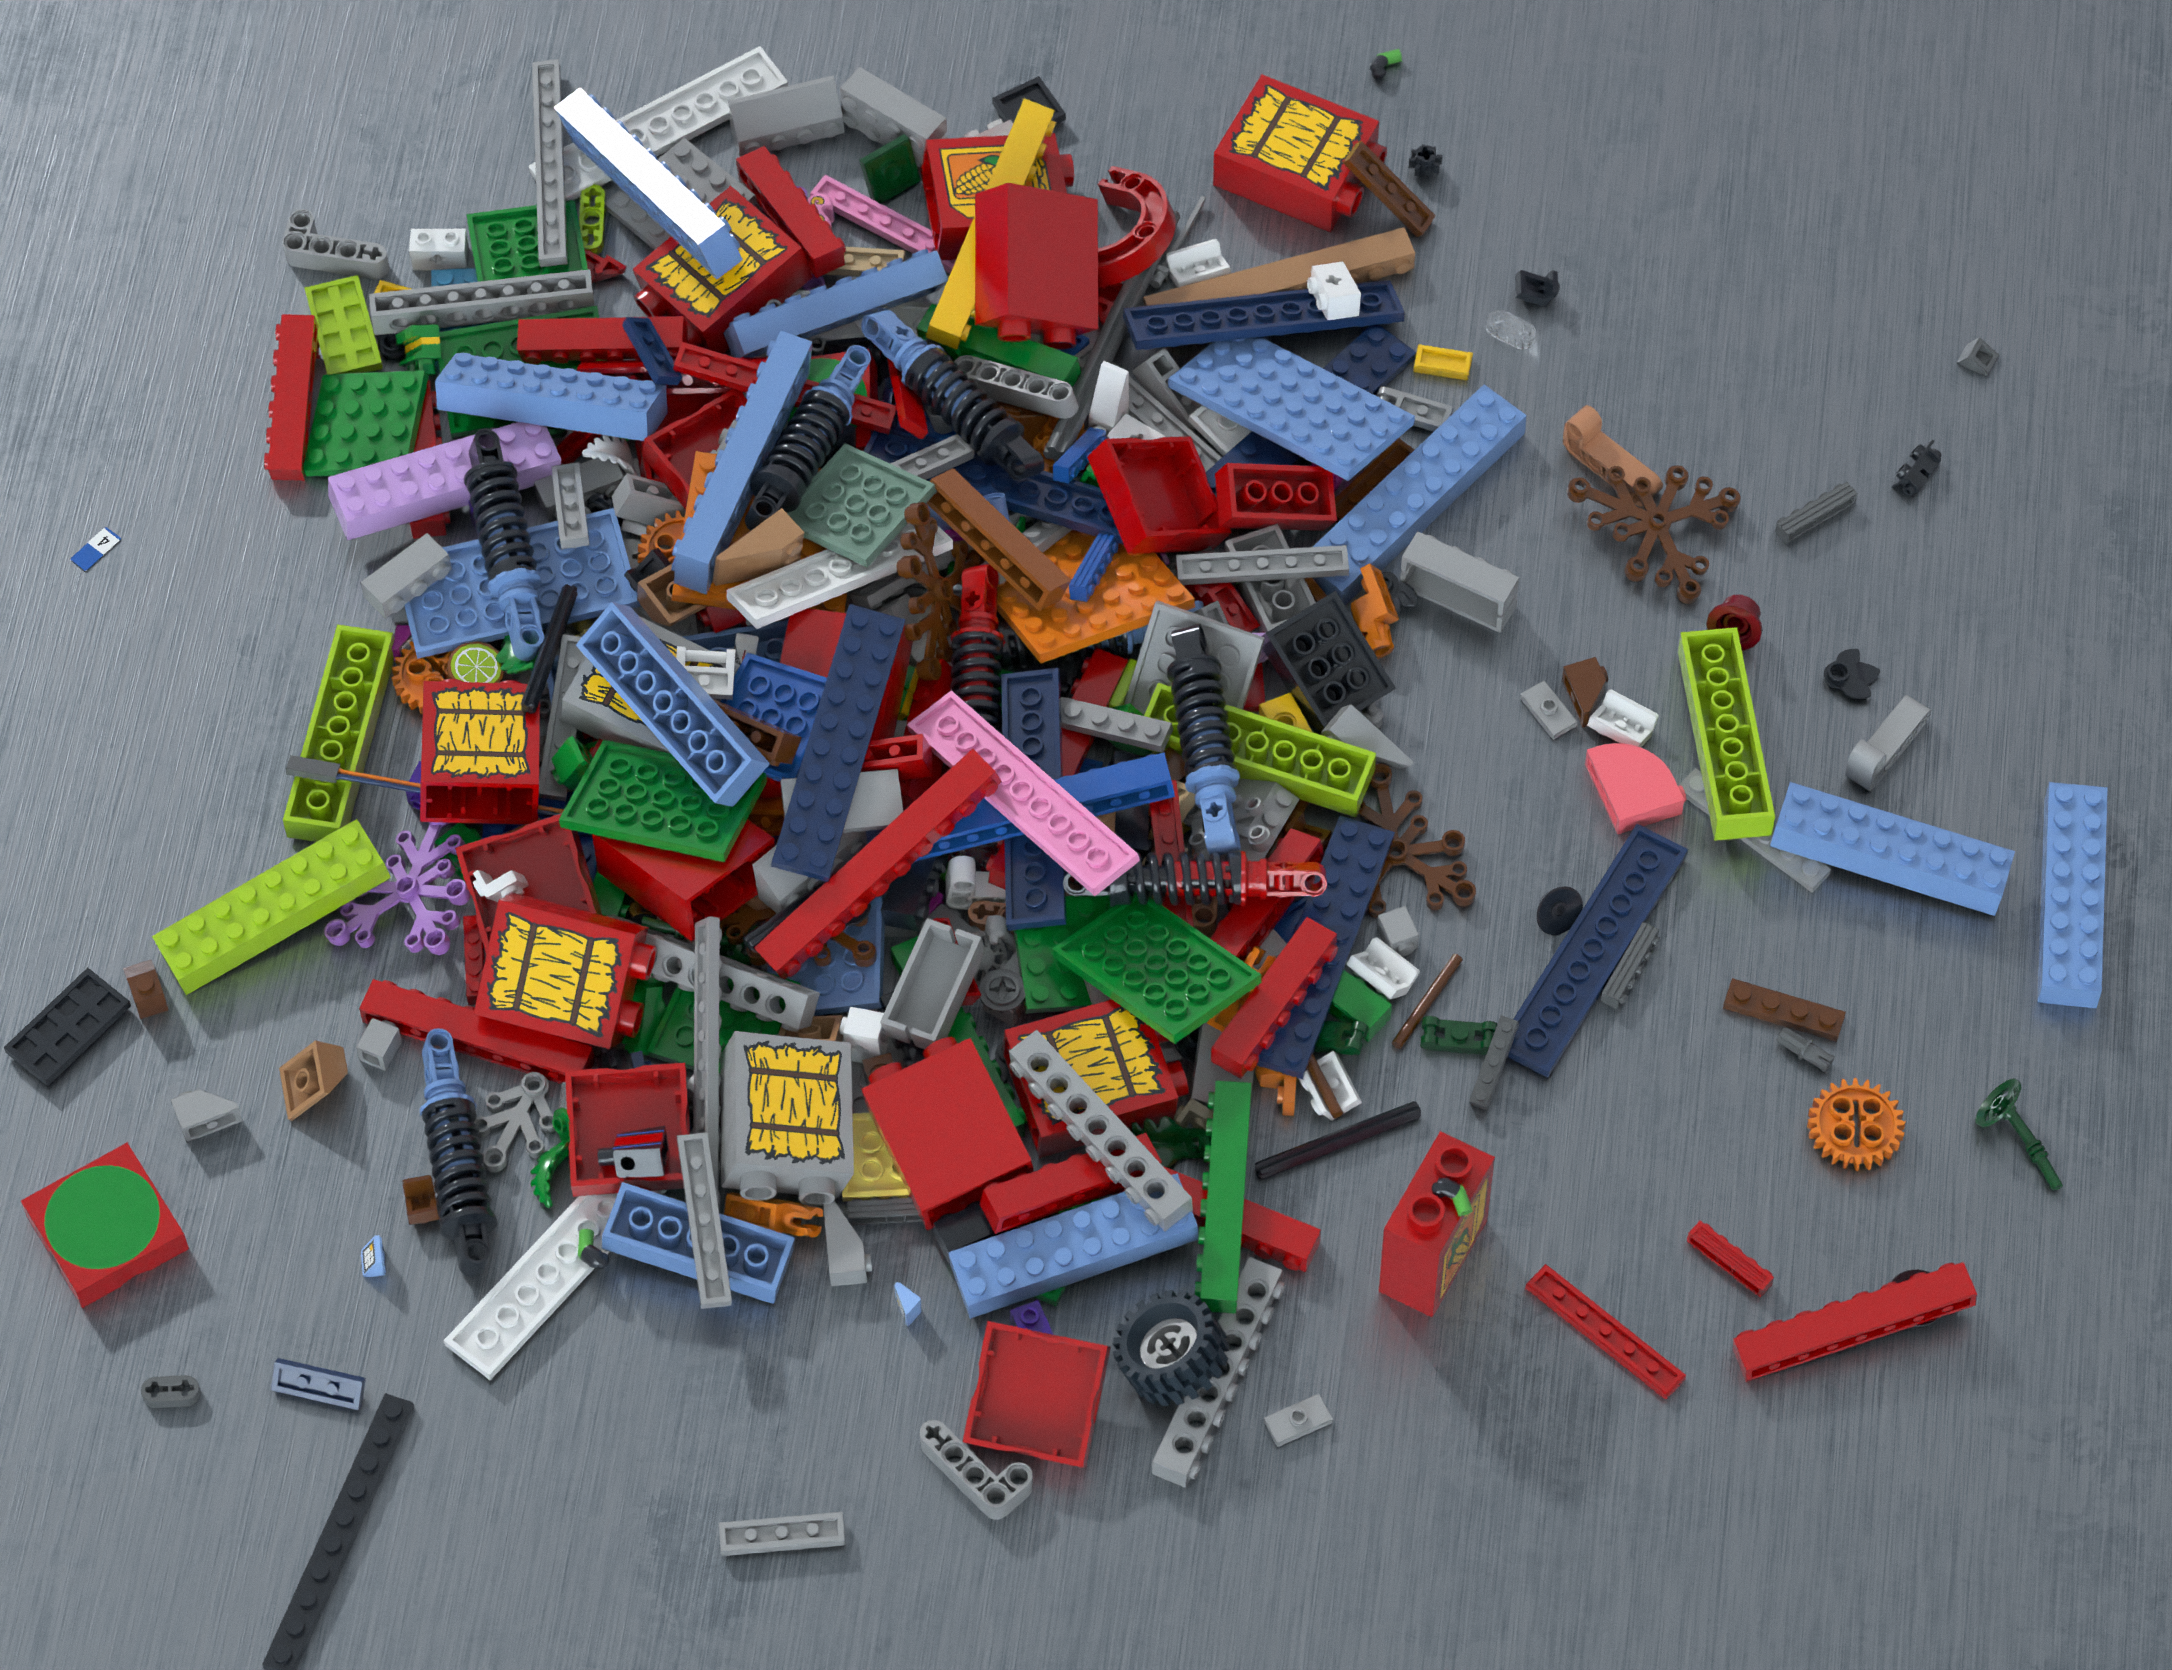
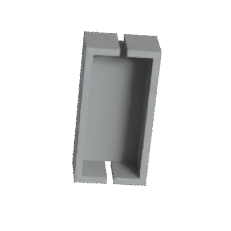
M860 66L840 87L841 111L844 123L850 128H856L863 132L870 140L878 141L883 145L905 134L910 139L917 167H922L926 140L947 139V135H945L947 133L946 117Z
M1418 531L1402 555L1400 582L1410 584L1416 595L1495 631L1502 632L1516 608L1519 585L1518 576H1515L1514 573L1507 569H1500L1489 564L1483 558L1473 557L1456 546L1442 543L1432 535H1425Z
M928 918L926 919L880 1021L886 1036L908 1044L913 1039L914 1045L926 1049L935 1041L948 1036L986 951L982 937L960 929H956L954 936L951 926Z

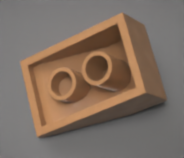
M781 508L716 557L712 582L718 586L753 579L799 561L801 559L800 555L805 532Z

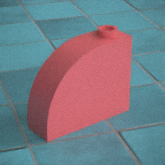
M1622 743L1604 744L1587 749L1585 766L1618 835L1633 830L1636 824L1644 827L1682 814L1684 802H1686L1685 791L1681 785H1677L1669 768L1656 755L1641 747Z

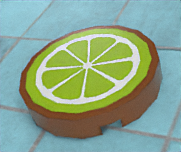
M479 641L468 642L458 646L451 653L447 664L448 678L459 679L463 682L500 683L505 671L500 669L503 663H498L495 659L499 651L490 644Z

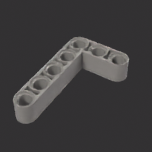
M970 355L961 356L954 361L958 365V370L967 373L968 380H974L978 385V389L986 391L987 398L1061 419L1074 416L1079 409L1073 389L1067 382ZM926 406V412L935 432L946 434L953 431L952 426L947 425L942 417L936 415L932 407Z

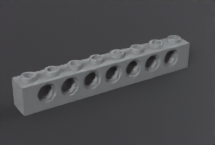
M590 270L369 294L374 335L399 333L412 325L439 324V328L508 321L595 306Z
M617 915L607 916L618 920L638 924ZM648 929L645 944L653 945L657 948L652 977L663 982L671 980L679 983L678 987L680 989L694 992L695 945L675 939L662 932ZM719 955L722 960L719 972V986L722 990L720 1001L723 1000L730 1003L729 1007L737 1011H752L756 1013L755 1017L768 1022L778 1021L782 1023V1028L789 1031L798 1032L799 1029L811 1026L820 995L819 992ZM677 958H679L682 963L681 971L677 968L676 965ZM728 978H731L733 981V990H730L728 987ZM754 988H757L759 991V1000H756L754 997ZM780 998H783L785 1001V1010H782L779 1005Z
M1035 1030L1009 1051L1011 1062L1009 1067L1018 1078L1024 1077L1029 1083L1028 1087L1037 1099L1043 1098L1047 1102V1108L1056 1120L1062 1119L1068 1125L1066 1128L1072 1138L1076 1141L1081 1140L1087 1146L1086 1151L1095 1162L1101 1161L1106 1167L1105 1172L1114 1183L1120 1182L1125 1188L1124 1192L1129 1200L1135 1205L1139 1203L1145 1209L1144 1214L1152 1225L1156 1226L1158 1224L1166 1231L1193 1210L1192 1197L1038 1030ZM1038 1066L1047 1067L1044 1072L1034 1071ZM1056 1087L1066 1088L1062 1093L1053 1092ZM1078 1107L1086 1109L1081 1114H1074L1072 1112ZM1097 1128L1105 1130V1132L1101 1135H1094L1091 1133L1094 1129ZM1116 1149L1124 1151V1153L1121 1156H1113L1110 1154L1113 1150ZM1136 1170L1144 1172L1142 1176L1137 1178L1130 1176V1173ZM1153 1192H1161L1164 1194L1161 1198L1153 1199L1149 1197V1195Z
M1251 1257L1248 1258L1239 1277L1237 1313H1222L1218 1321L1226 1333L1228 1344H1236L1240 1348L1224 1352L1228 1357L1226 1365H1219V1368L1227 1371L1226 1375L1220 1376L1219 1379L1212 1377L1209 1381L1213 1386L1208 1391L1202 1387L1197 1390L1199 1397L1192 1400L1189 1395L1185 1396V1403L1179 1404L1152 1461L1153 1475L1185 1488L1190 1478L1196 1479L1202 1464L1199 1462V1459L1203 1452L1206 1454L1209 1452L1214 1439L1211 1433L1215 1426L1218 1428L1221 1426L1225 1417L1226 1410H1223L1227 1400L1230 1402L1233 1400L1238 1388L1235 1382L1239 1375L1244 1376L1250 1362L1247 1356L1251 1349L1256 1350L1262 1336V1333H1259L1262 1324L1268 1325L1274 1310L1271 1305L1275 1298L1279 1300L1282 1296L1286 1284L1282 1282V1269ZM1253 1293H1259L1263 1295V1297L1260 1299H1253L1250 1297V1295ZM1246 1318L1251 1320L1252 1322L1243 1325L1240 1324L1238 1320ZM1205 1395H1212L1216 1399L1207 1402L1204 1401L1202 1397ZM1200 1421L1204 1425L1196 1428L1189 1425V1423ZM1185 1446L1190 1448L1191 1451L1183 1454L1178 1452L1177 1449Z

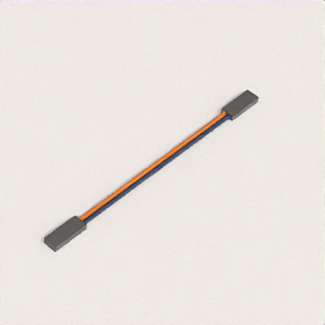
M290 755L286 767L287 775L336 783L337 780L342 779L419 794L421 791L420 783L343 770L340 768V764L293 755ZM538 805V815L552 817L564 811V809Z

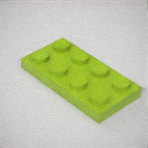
M358 275L304 287L311 315H315L319 326L317 339L327 374L367 373L383 369Z

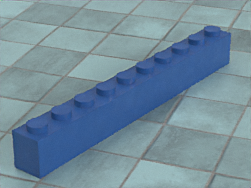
M1164 752L1150 754L1127 762H1119L1115 765L1099 769H1091L1087 772L1071 776H1063L1054 780L1095 817L1175 797ZM984 798L977 804L976 809L971 815L959 820L949 835L941 837L933 844V848L927 855L919 857L916 861L1024 835V833Z

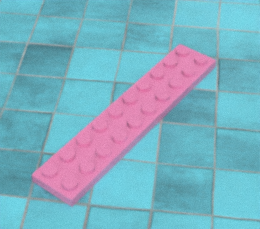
M953 691L947 693L907 724L908 730L912 735H924L933 753L950 768L970 750L974 749L996 771L1002 781L996 792L989 797H985V799L1094 896L1140 861L1138 853Z

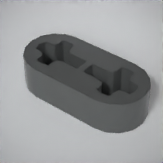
M187 1375L151 1377L144 1381L141 1386L142 1398L146 1405L151 1408L192 1406L197 1403L201 1395L197 1380ZM184 1386H190L191 1391L188 1392V1396H182L181 1392L184 1391ZM159 1387L160 1392H158L157 1397L152 1398L151 1393L154 1391V1388Z

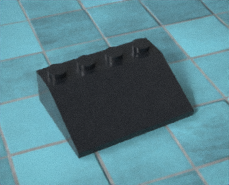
M1336 591L1261 636L1265 638L1262 647L1263 651L1289 693L1291 692L1298 707L1316 734L1322 735V730L1342 707L1352 704L1358 711H1361L1396 689Z

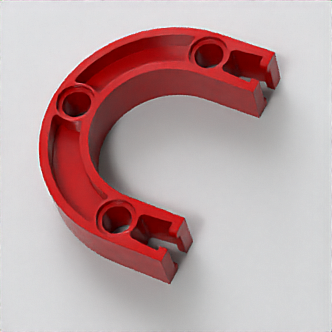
M1112 166L1108 172L1113 183H1108V180L1104 178L1098 183L1106 204L1141 213L1138 223L1125 237L1113 244L1098 248V287L1114 285L1140 274L1162 256L1173 239L1176 228L1174 211L1164 188L1157 180L1147 174Z

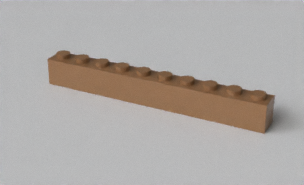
M1404 227L1144 296L1143 306L1308 289L1307 280L1311 277L1312 266L1344 262L1355 284L1371 280L1377 281L1389 275L1403 274L1414 269L1415 251Z

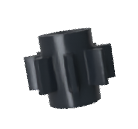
M1422 144L1417 150H1411L1408 168H1415L1414 176L1429 179L1434 173L1439 174L1443 156L1440 154L1436 155L1435 146L1431 147Z

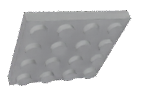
M685 138L658 158L659 163L664 161L668 165L674 177L679 175L683 179L688 190L692 188L697 192L703 204L706 202L711 203L730 185L751 204L757 202L755 194ZM622 189L605 201V209L654 250L671 237Z
M1156 601L1124 705L1131 703L1144 715L1157 683L1171 687L1172 683L1167 678V668L1173 661L1177 660L1171 631L1200 623L1206 637L1207 654L1218 658L1221 662L1222 678L1219 683L1224 688L1222 696L1225 698L1226 705L1243 710L1265 638L1161 601Z

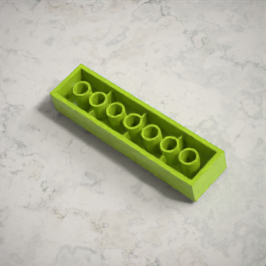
M337 624L300 757L340 764V768L343 770L364 772L394 662L392 651L394 642L393 632ZM295 776L283 817L287 837L317 842L349 824L360 783L342 779L337 780L336 783Z
M1736 627L1680 632L1678 656L1714 841L1772 836L1775 812L1738 629Z
M1157 683L1144 716L1172 723L1174 730L1164 751L1170 746L1182 756L1183 750L1179 742L1178 722L1175 717L1176 709L1173 704L1174 696L1172 695L1171 687ZM1225 706L1224 710L1228 713L1226 723L1229 724L1231 730L1229 737L1232 738L1233 742L1231 750L1235 754L1233 764L1236 765L1239 771V780L1250 779L1277 782L1301 800L1353 817L1357 816L1375 771V752L1236 707Z
M356 819L156 933L152 938L183 991L188 995L385 882L391 876L380 855Z

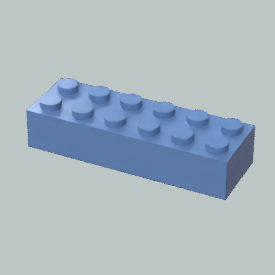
M622 1182L602 1235V1249L697 1279L686 1202ZM719 1213L730 1290L775 1304L793 1253L795 1237Z

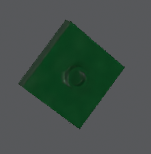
M905 134L859 159L869 197L880 204L921 181L910 139Z

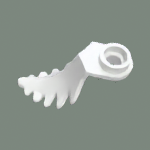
M602 435L604 441L596 437L594 439L595 445L588 443L587 448L582 451L583 457H591L592 459L599 457L601 461L609 459L613 464L618 463L625 473L641 477L638 459H633L624 438H621V443L618 437L612 436L613 441H611L607 435Z

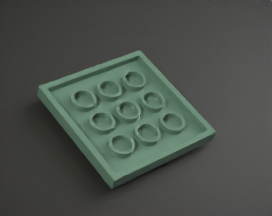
M845 443L812 479V483L806 488L798 508L787 514L805 532L804 538L868 568L908 524L904 516L905 509L912 503H927L936 493L935 484Z

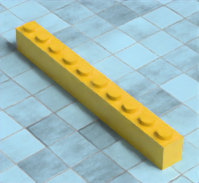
M1025 98L1023 99L986 190L1005 183L1025 186L1027 181H1033L1038 168L1034 166L1036 158L1042 159L1047 144H1044L1043 141L1046 136L1051 138L1056 122L1052 121L1055 110ZM975 216L930 321L926 338L954 349L958 348L961 340L966 342L972 327L967 324L970 317L975 319Z

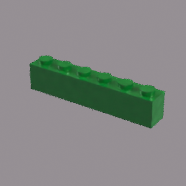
M935 304L930 305L916 327L918 337H921L925 342L928 339L926 335L930 321L937 307ZM970 318L967 324L972 327L966 342L961 340L957 349L939 343L955 360L961 356L970 355L1069 383L1072 388L1081 375L1078 357L1032 340L1023 342L998 340V328L975 325V319Z

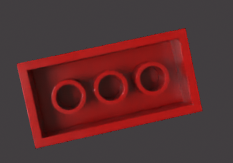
M1227 463L1215 473L1219 526L1221 528L1263 529L1278 524L1280 529L1324 531L1337 521L1333 473L1320 466Z

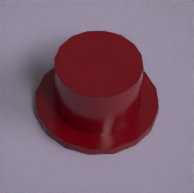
M1744 595L1729 596L1723 604L1714 607L1709 613L1706 622L1707 630L1737 627L1742 651L1753 648L1760 641L1763 631L1760 621V607L1750 597Z

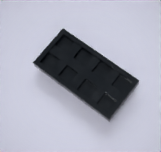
M87 967L6 1044L4 1050L46 1086H49L131 1007L130 1001Z

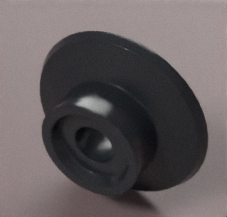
M1567 886L1557 887L1547 892L1540 899L1536 917L1537 923L1543 932L1549 935H1560L1570 930L1583 909V901L1578 891Z

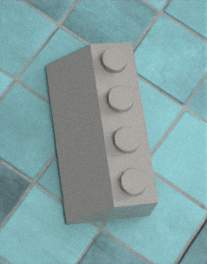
M833 75L728 101L731 133L739 157L763 146L768 151L781 150L785 147L806 144L813 140L830 138L844 133L843 115Z
M1278 524L1225 541V552L1290 549ZM1304 578L1237 583L1245 604L1260 624L1257 628L1259 633L1270 631L1316 603Z
M1240 779L1239 784L1234 789L1239 791L1243 798V803L1236 809L1244 807L1245 802L1249 798L1259 797L1264 805V811L1258 816H1249L1235 822L1251 828L1262 825L1269 829L1275 841L1298 803L1299 798L1277 782ZM1239 837L1241 850L1235 852L1245 851L1248 861H1260V858H1265L1269 849L1264 852H1256L1251 847L1248 839ZM1207 848L1195 851V853L1201 852L1204 855L1205 861H1209L1210 855Z
M866 831L842 834L830 877L868 844ZM775 846L752 865L759 899L778 913L823 881L771 867L776 849Z

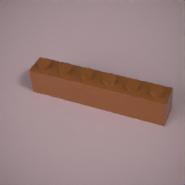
M954 468L930 480L931 483L935 484L936 493L926 504L1036 609L1041 611L1062 599L1071 579Z

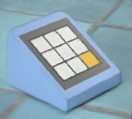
M380 1235L374 1236L361 1251L364 1277L383 1276L386 1273L385 1251Z
M897 1282L894 1285L895 1298L905 1324L909 1326L922 1312L921 1298L903 1284Z

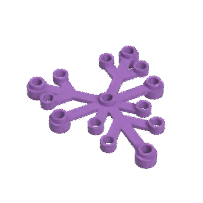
M429 822L430 825L419 851L415 846L416 839L408 830L401 831L396 836V843L405 851L412 864L409 874L405 871L406 863L401 856L397 854L390 856L386 860V867L394 874L397 881H385L359 897H363L369 892L390 895L375 905H362L350 901L341 906L340 912L348 922L345 923L341 919L330 921L324 929L327 939L333 945L342 946L349 941L350 933L360 928L355 934V940L360 947L368 948L375 941L372 931L378 916L399 902L410 903L417 916L410 934L405 938L404 943L411 952L416 953L421 951L425 945L432 954H445L450 948V938L444 930L437 928L435 924H442L446 930H453L460 924V918L453 910L445 912L427 910L420 897L448 899L452 904L458 906L466 904L470 899V892L462 879H454L446 886L427 885L438 877L448 879L453 876L455 867L449 859L438 861L436 866L423 873L424 868L448 853L456 855L455 848L465 845L463 839L459 835L454 834L449 836L444 843L433 849L440 829L446 827L449 823ZM424 930H425L426 935H425V937H424V939H423V938H422V935H423V932H424Z

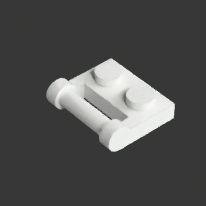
M677 646L676 659L711 698L733 700L736 649H727V652L686 650V647ZM685 661L726 663V668L685 666Z

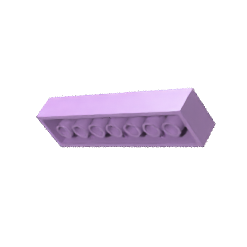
M517 422L492 430L499 437L504 461L514 464L517 468L518 475L516 480L519 484L518 491L532 487L535 481L552 475L551 466L561 465L560 455L547 426ZM475 435L328 477V496L347 541L467 506L470 494L464 484V475L472 468L468 451Z

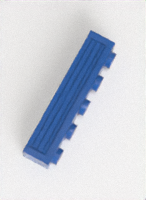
M1089 427L1053 464V480L1070 483L1073 478H1076L1078 473L1084 470L1085 466L1089 463L1087 456L1107 439L1106 430Z
M1098 533L1069 584L1071 600L1087 602L1090 596L1094 594V589L1100 583L1101 576L1105 574L1108 564L1112 562L1114 553L1118 551L1115 535Z

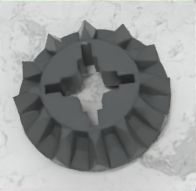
M1008 969L991 971L983 977L979 985V991L982 995L980 996L981 1003H984L989 1011L993 1009L1001 1014L1008 1010L1014 1012L1017 1006L1023 1004L1025 998L1023 980L1014 971ZM1002 983L1006 987V992H1011L1006 993L1003 1000H1001L999 993H997Z

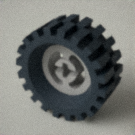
M1173 1290L1165 1291V1297L1160 1298L1158 1293L1150 1295L1151 1302L1145 1305L1143 1300L1135 1304L1139 1310L1134 1314L1131 1311L1125 1314L1124 1318L1127 1323L1126 1325L1119 1323L1116 1331L1120 1337L1113 1338L1112 1345L1116 1349V1351H1113V1355L1120 1370L1142 1398L1145 1397L1148 1402L1153 1404L1158 1400L1161 1406H1169L1170 1399H1173L1176 1405L1185 1403V1396L1189 1395L1192 1400L1199 1397L1197 1390L1202 1387L1208 1391L1213 1386L1209 1381L1212 1377L1219 1379L1223 1373L1219 1365L1227 1364L1228 1357L1224 1352L1229 1351V1344L1226 1341L1225 1331L1205 1302L1203 1303L1198 1296L1193 1294L1191 1297L1187 1291L1181 1290L1178 1297ZM1171 1344L1174 1350L1181 1355V1358L1177 1360L1166 1346Z

